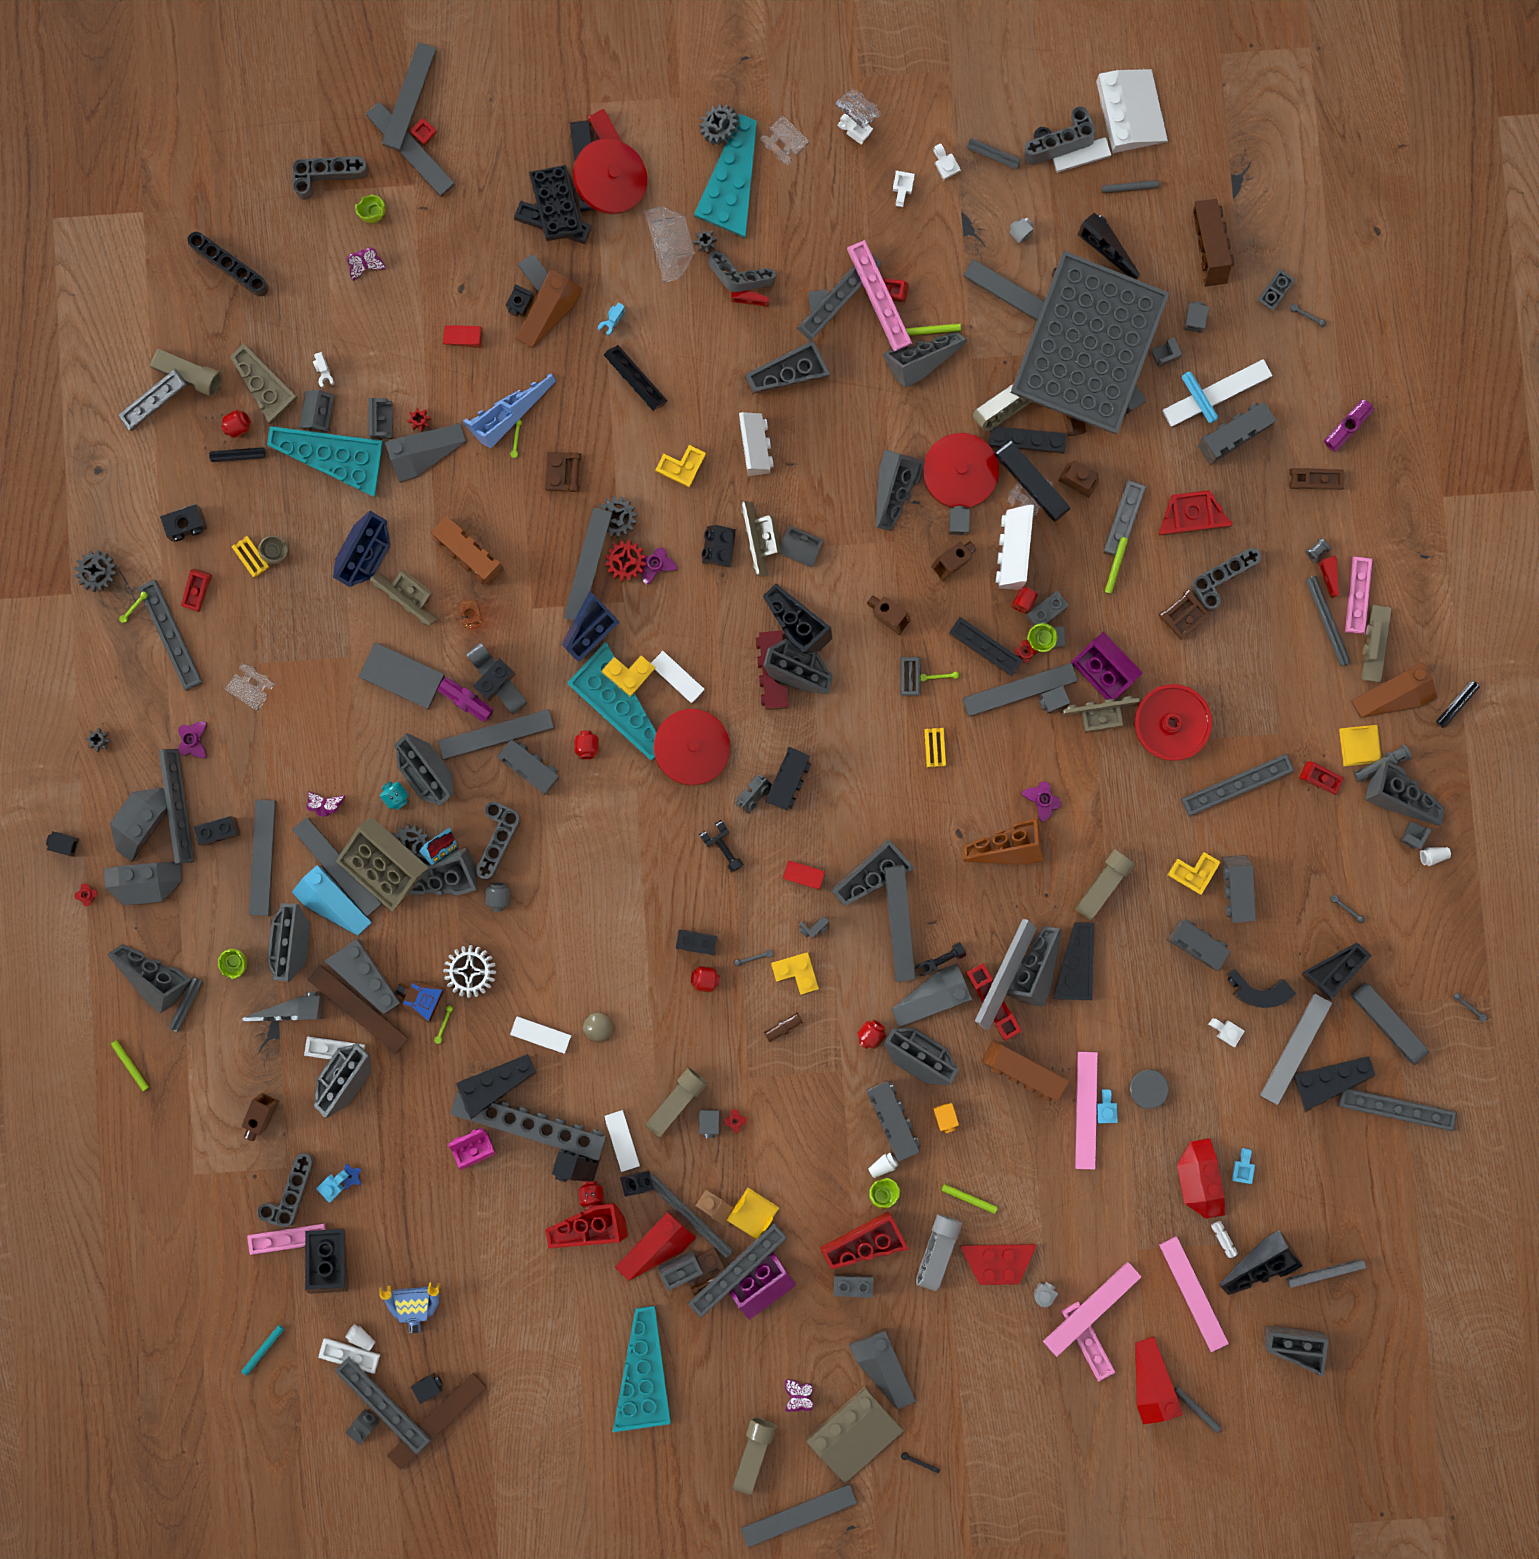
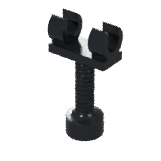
M720 820L715 823L721 832L713 839H710L706 831L699 835L707 847L714 843L718 845L729 861L728 869L733 873L744 864L740 858H734L729 848L726 847L725 842H723L722 838L729 834V831Z
M960 942L953 945L952 950L945 953V955L934 960L931 958L918 964L915 969L922 966L925 968V972L918 976H925L937 970V966L954 957L958 959L965 957L966 951Z

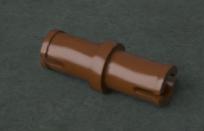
M796 1012L784 1021H778L779 1024L764 1031V1034L768 1041L772 1042L783 1034L787 1035L789 1030L802 1024L803 1021Z

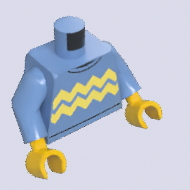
M430 1282L428 1287L395 1289L392 1291V1294L391 1286H388L387 1292L382 1291V1288H380V1298L384 1300L388 1310L394 1318L399 1320V1323L409 1322V1333L421 1332L420 1321H427L435 1313L439 1305L441 1285L438 1283L437 1288H433Z

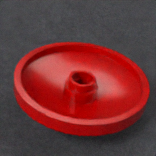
M600 139L588 144L579 153L573 167V181L578 194L591 208L605 214H621L634 208L644 196L647 188V171L641 157L629 145L614 139Z
M954 433L939 439L929 449L923 465V479L927 490L935 500L950 508L965 506V509L981 504L991 495L999 477V464L993 449L981 438L968 433Z
M1167 684L1153 689L1141 700L1135 713L1134 728L1140 744L1151 755L1166 761H1180L1195 755L1204 747L1211 733L1212 716L1206 701L1195 690L1184 685Z
M699 709L680 710L666 718L659 726L653 743L654 757L660 770L674 782L688 786L705 784L718 776L726 766L730 755L729 736L723 724L712 714Z

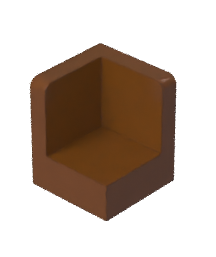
M1063 414L1068 437L1086 433L1084 422Z

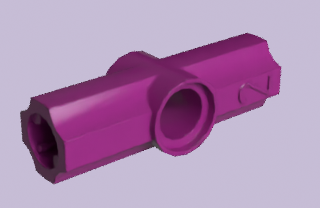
M1362 399L1323 442L1330 450L1337 452L1375 409L1368 401ZM1345 422H1350L1353 425V429L1346 428Z
M447 677L437 689V691L452 700L459 708L471 713L484 723L494 711L493 708L478 699V696L465 687H460Z

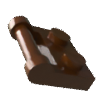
M547 452L545 490L579 492V460H581L582 454L576 452ZM567 460H572L570 484L565 485Z
M1187 589L1183 592L1181 598L1166 611L1163 610L1158 615L1182 640L1211 614ZM1189 601L1192 606L1173 621L1170 616Z
M715 1247L696 1256L703 1274L688 1281L695 1296L716 1276L699 1285L694 1280L717 1268L720 1273L725 1269Z

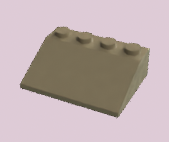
M372 816L358 826L336 860L342 868L392 912L395 911L429 868Z
M864 1386L815 1429L806 1440L819 1457L846 1483L904 1430L868 1388Z

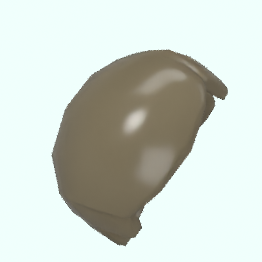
M268 536L262 539L258 546L261 559L268 564L282 562L288 553L286 542L277 536Z
M598 1012L590 1014L583 1024L585 1036L598 1043L609 1040L615 1028L610 1017Z

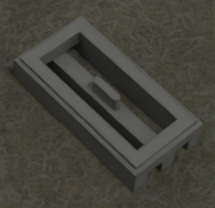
M901 657V696H921V658ZM906 661H909V691H906ZM913 661H916V691H913Z

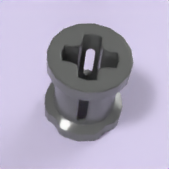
M1320 538L1311 549L1308 548L1305 552L1314 563H1318L1319 558L1326 552L1331 551V547L1325 540Z

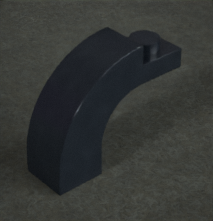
M1231 969L1226 973L1229 977L1227 979L1229 984L1233 988H1238L1233 995L1249 1006L1258 1008L1276 1007L1296 995L1284 979H1279L1270 988L1259 991L1250 987L1236 969Z

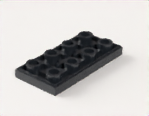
M566 165L529 172L546 242L582 235L583 229Z

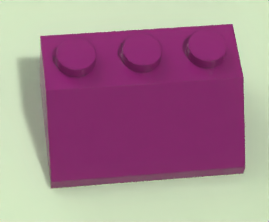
M1104 631L1071 661L1106 700L1116 699L1143 674Z
M772 1252L729 1293L739 1309L750 1320L795 1287L796 1283L775 1253Z

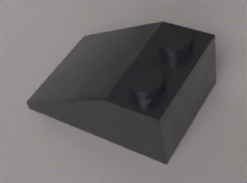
M345 1229L305 1231V1290L308 1294L348 1292Z

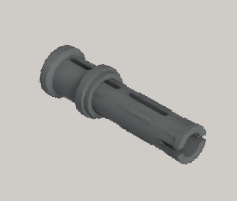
M1403 744L1401 748L1393 752H1387L1385 757L1353 772L1357 782L1361 783L1367 778L1374 776L1385 760L1398 766L1399 763L1405 760H1411L1412 755L1407 746Z

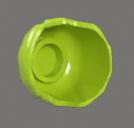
M369 195L361 198L360 203L355 205L356 214L364 222L372 224L382 219L386 212V206L379 196Z
M1039 623L1030 629L1027 639L1033 649L1046 652L1056 646L1058 635L1052 625Z
M228 949L222 952L218 958V967L223 976L235 979L243 975L247 969L248 961L240 950Z
M889 1178L876 1181L869 1190V1199L874 1206L880 1209L894 1206L900 1197V1188L895 1181Z

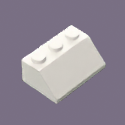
M741 412L739 413L747 474L748 476L769 474L770 468L774 466L772 456H768L767 450L771 449L770 439L765 437V431L768 430L767 419H763L762 414Z

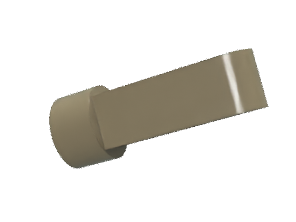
M160 349L156 350L149 364V367L165 375H168L174 369L178 370L187 384L194 386L196 391L210 397L216 395L222 384L223 375L221 372L207 366L200 367Z
M1012 384L976 409L973 413V419L983 431L988 432L1032 403V401L1011 394Z
M1115 849L1105 861L1106 867L1075 908L1076 911L1090 921L1122 878H1127L1136 866L1135 863Z
M689 1067L678 1078V1086L644 1125L659 1138L694 1096L698 1098L709 1085L702 1076Z
M751 1418L746 1432L748 1441L732 1490L751 1496L767 1445L772 1444L777 1429L774 1423L762 1418Z

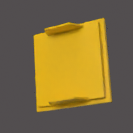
M1378 725L1339 729L1343 766L1371 764L1381 759Z
M747 1188L730 1213L727 1221L757 1239L767 1230L779 1207L750 1188Z

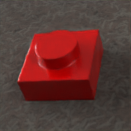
M422 118L410 130V133L425 146L436 135L437 130Z

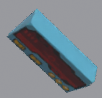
M448 828L427 842L419 852L433 865L458 846L451 829Z

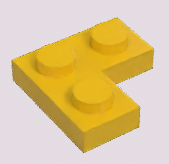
M689 445L681 461L663 454L655 472L690 488L706 453Z
M642 655L629 669L613 657L601 673L631 697L655 670V667Z
M1203 852L1194 868L1176 859L1167 876L1197 894L1202 895L1221 862Z
M808 952L771 963L776 982L795 976L800 995L819 989Z

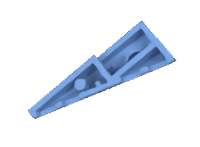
M548 374L547 378L538 384L536 382L531 383V388L523 392L521 390L516 391L494 403L495 406L488 411H479V416L469 421L466 418L463 420V423L481 444L492 448L556 380L552 374Z

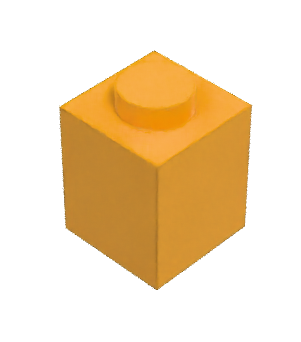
M951 1102L932 1108L940 1131L944 1130L945 1133L956 1130L955 1127L959 1126Z

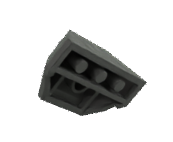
M784 639L768 648L764 668L769 677L800 691L829 694L833 676L828 672L818 653L804 654L788 639Z
M407 733L394 744L398 768L422 800L441 806L453 796V774L430 743Z
M163 788L132 792L110 823L116 851L132 862L168 813L165 790Z
M162 862L104 869L105 889L123 905L163 902L182 882L181 864Z
M282 903L271 922L267 961L273 974V980L290 982L306 964L310 924L299 904Z
M893 1028L884 1042V1046L893 1063L926 1084L950 1086L959 1070L955 1066L954 1060L947 1048L915 1028Z
M359 1044L338 1048L317 1078L314 1107L325 1118H329L349 1105L371 1074L370 1055Z

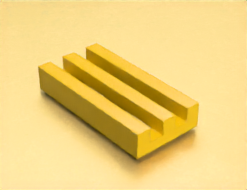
M248 536L244 537L236 545L231 546L253 578L270 568L261 559L259 551ZM244 544H249L251 549L254 551L256 556L263 564L262 568L258 565V563L253 558V556ZM240 547L243 549V551L246 553V555L258 571L254 572V570L251 568L247 560L239 551Z
M944 728L924 729L926 766H946ZM939 732L941 747V763H938L936 733ZM929 733H932L934 763L930 762Z

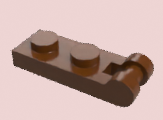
M1290 469V489H1344L1343 469ZM1300 475L1304 476V481H1299Z

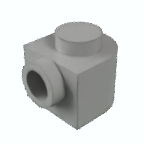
M1022 218L1020 221L1016 220L1010 225L1009 228L1011 230L1009 233L1018 244H1021L1033 234V224L1028 218Z
M1039 1282L1033 1294L1036 1303L1042 1307L1050 1306L1058 1294L1054 1291L1056 1287L1048 1282H1045V1284Z

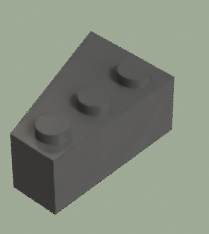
M511 739L497 758L544 795H547L560 778L557 775L558 770L550 764L546 767L541 763L543 759L536 753L531 755L526 751L528 749L527 746L520 741L516 743Z
M1245 855L1222 857L1225 880L1224 894L1227 899V906H1225L1226 916L1230 918L1232 923L1256 921L1252 863Z
M1187 919L1178 920L1166 939L1215 971H1219L1231 952L1227 949V944L1220 940L1215 941L1211 938V934L1202 929L1199 930L1195 927V924Z
M1266 1325L1264 1346L1268 1352L1324 1377L1329 1342L1324 1332Z

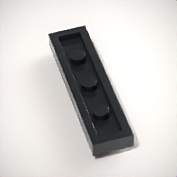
M520 201L514 215V220L543 230L537 206ZM581 222L583 234L567 237V239L585 244L591 231V225Z
M619 345L606 351L604 356L609 363L614 366L653 411L666 404L668 400Z
M995 427L990 431L989 446L1001 447L1010 440L1021 450L1064 454L1066 433Z
M959 617L949 632L950 635L1011 677L1023 661L961 617Z

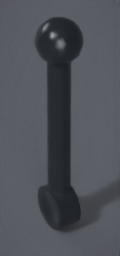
M906 1452L901 1455L903 1460H910L935 1473L940 1471V1469L910 1457Z

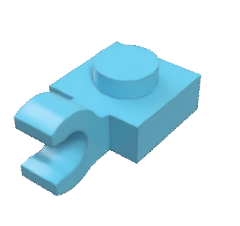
M619 302L616 307L612 306L608 312L609 320L601 322L598 330L601 331L603 327H608L609 330L606 334L609 337L613 332V328L617 326L626 312L625 306Z
M1102 1089V1103L1096 1104L1097 1123H1118L1117 1103H1111V1090Z
M1242 1148L1241 1161H1234L1232 1181L1252 1184L1255 1165L1250 1163L1252 1150Z
M344 1170L335 1178L329 1175L316 1189L330 1203L344 1189L341 1183L349 1175Z

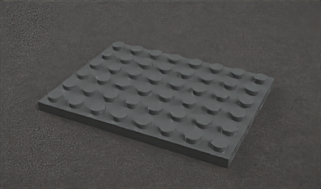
M1063 251L1010 393L1116 435L1164 310L1169 292Z

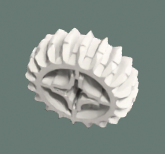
M472 945L469 946L468 951L465 946H462V953L456 949L454 950L457 955L456 957L449 955V958L453 960L452 963L445 962L446 965L450 966V969H444V972L450 973V976L444 978L445 980H452V982L448 983V987L455 985L454 993L460 989V996H463L465 991H467L468 998L471 997L472 992L475 997H478V990L484 994L486 993L483 988L484 986L491 988V985L487 983L488 980L495 981L494 978L490 977V974H496V971L490 970V967L496 965L495 963H488L492 956L485 958L486 950L480 954V947H477L475 952H473ZM468 956L466 965L463 968H455L461 958ZM474 956L483 962L485 969H478L475 966ZM469 966H472V969L479 971V973H472L471 977H468V974L461 972V970L469 969ZM455 974H462L465 977L466 987L457 981ZM477 975H485L479 985L472 987L474 978Z

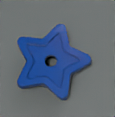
M345 1164L344 1171L348 1175H352V1178L347 1177L344 1180L345 1189H348L352 1184L361 1185L359 1179L361 1168L353 1169L348 1164Z

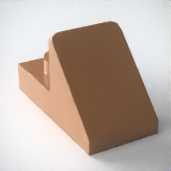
M706 1189L695 1206L710 1215L712 1219L728 1227L730 1222L727 1221V1218L734 1207Z

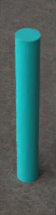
M281 1325L276 1327L241 1372L244 1375L248 1376L285 1330Z

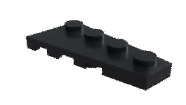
M1074 922L1053 999L1092 1000L1094 923Z
M527 1054L457 1082V1089L470 1119H473L479 1112L487 1109L493 1102L499 1098L501 1099L507 1092L533 1076L536 1071Z
M1368 1056L1297 1073L1293 1077L1306 1113L1315 1106L1321 1105L1334 1096H1338L1344 1091L1374 1077L1375 1072Z

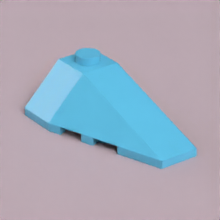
M316 865L301 879L292 891L305 907L357 936L372 923L321 866Z

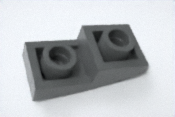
M531 254L517 265L538 293L548 273L536 256Z
M1279 269L1258 301L1273 311L1295 279Z

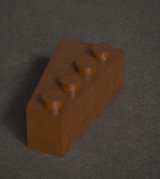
M1218 199L1196 201L1193 208L1196 235H1200L1198 237L1199 252H1203L1201 267L1202 271H1206L1204 285L1206 287L1227 284L1231 267L1234 266V258L1229 253L1230 240L1225 235L1227 227L1226 223L1222 222V206H1219Z

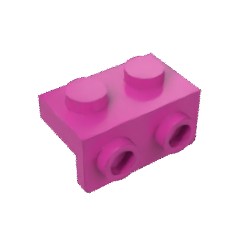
M484 1128L475 1129L470 1134L464 1137H457L448 1144L460 1170L496 1154L489 1134Z

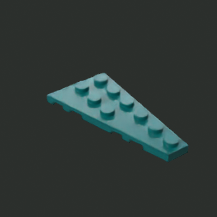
M739 114L740 119L738 121L740 126L736 127L738 133L732 134L734 139L728 138V143L721 153L696 208L694 217L746 239L757 121Z
M270 426L267 441L269 447L376 498L383 441Z
M605 642L567 684L652 761L655 758L653 743L656 731L635 693L629 697L601 673L614 657L607 642Z
M655 1305L635 1308L613 1432L671 1424Z

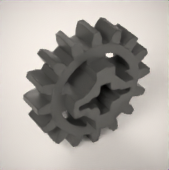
M719 104L717 109L712 106V111L706 110L707 116L701 117L704 123L699 124L701 127L700 133L712 145L716 142L718 145H721L722 141H725L727 144L728 138L734 139L732 134L738 133L736 127L740 126L738 121L740 118L735 110L728 105H725L723 108Z
M613 496L612 501L606 498V504L600 503L599 505L603 510L608 509L610 512H613L608 528L610 537L612 538L614 534H617V537L620 538L621 533L627 536L628 529L633 531L631 524H637V521L633 519L637 517V513L632 512L635 509L634 505L629 507L630 501L623 502V497L616 500V497ZM614 505H620L623 508H616ZM613 515H620V520L617 521L616 519H613ZM629 515L628 523L625 525L624 520ZM610 526H617L619 529H612Z
M96 550L95 554L89 551V556L82 554L83 560H77L80 566L74 567L76 571H79L75 575L76 578L80 579L78 583L84 585L86 590L91 587L92 592H96L97 588L103 592L104 586L110 588L108 583H115L112 577L118 574L113 571V569L117 568V565L111 564L114 559L108 558V554L105 552L101 555L99 550ZM102 560L106 563L108 569L103 567ZM97 568L101 570L99 572H95V574L90 572L93 570H97ZM84 574H87L89 576L90 582L86 580Z
M405 825V830L399 827L398 834L392 833L398 841L401 838V843L405 847L408 846V841L414 843L412 845L413 849L409 850L420 860L422 857L425 858L418 852L419 845L422 844L423 847L429 842L426 841L429 835H422L424 829L420 828L417 831L416 825H413L412 829H410L409 825ZM407 833H415L418 837L410 838Z

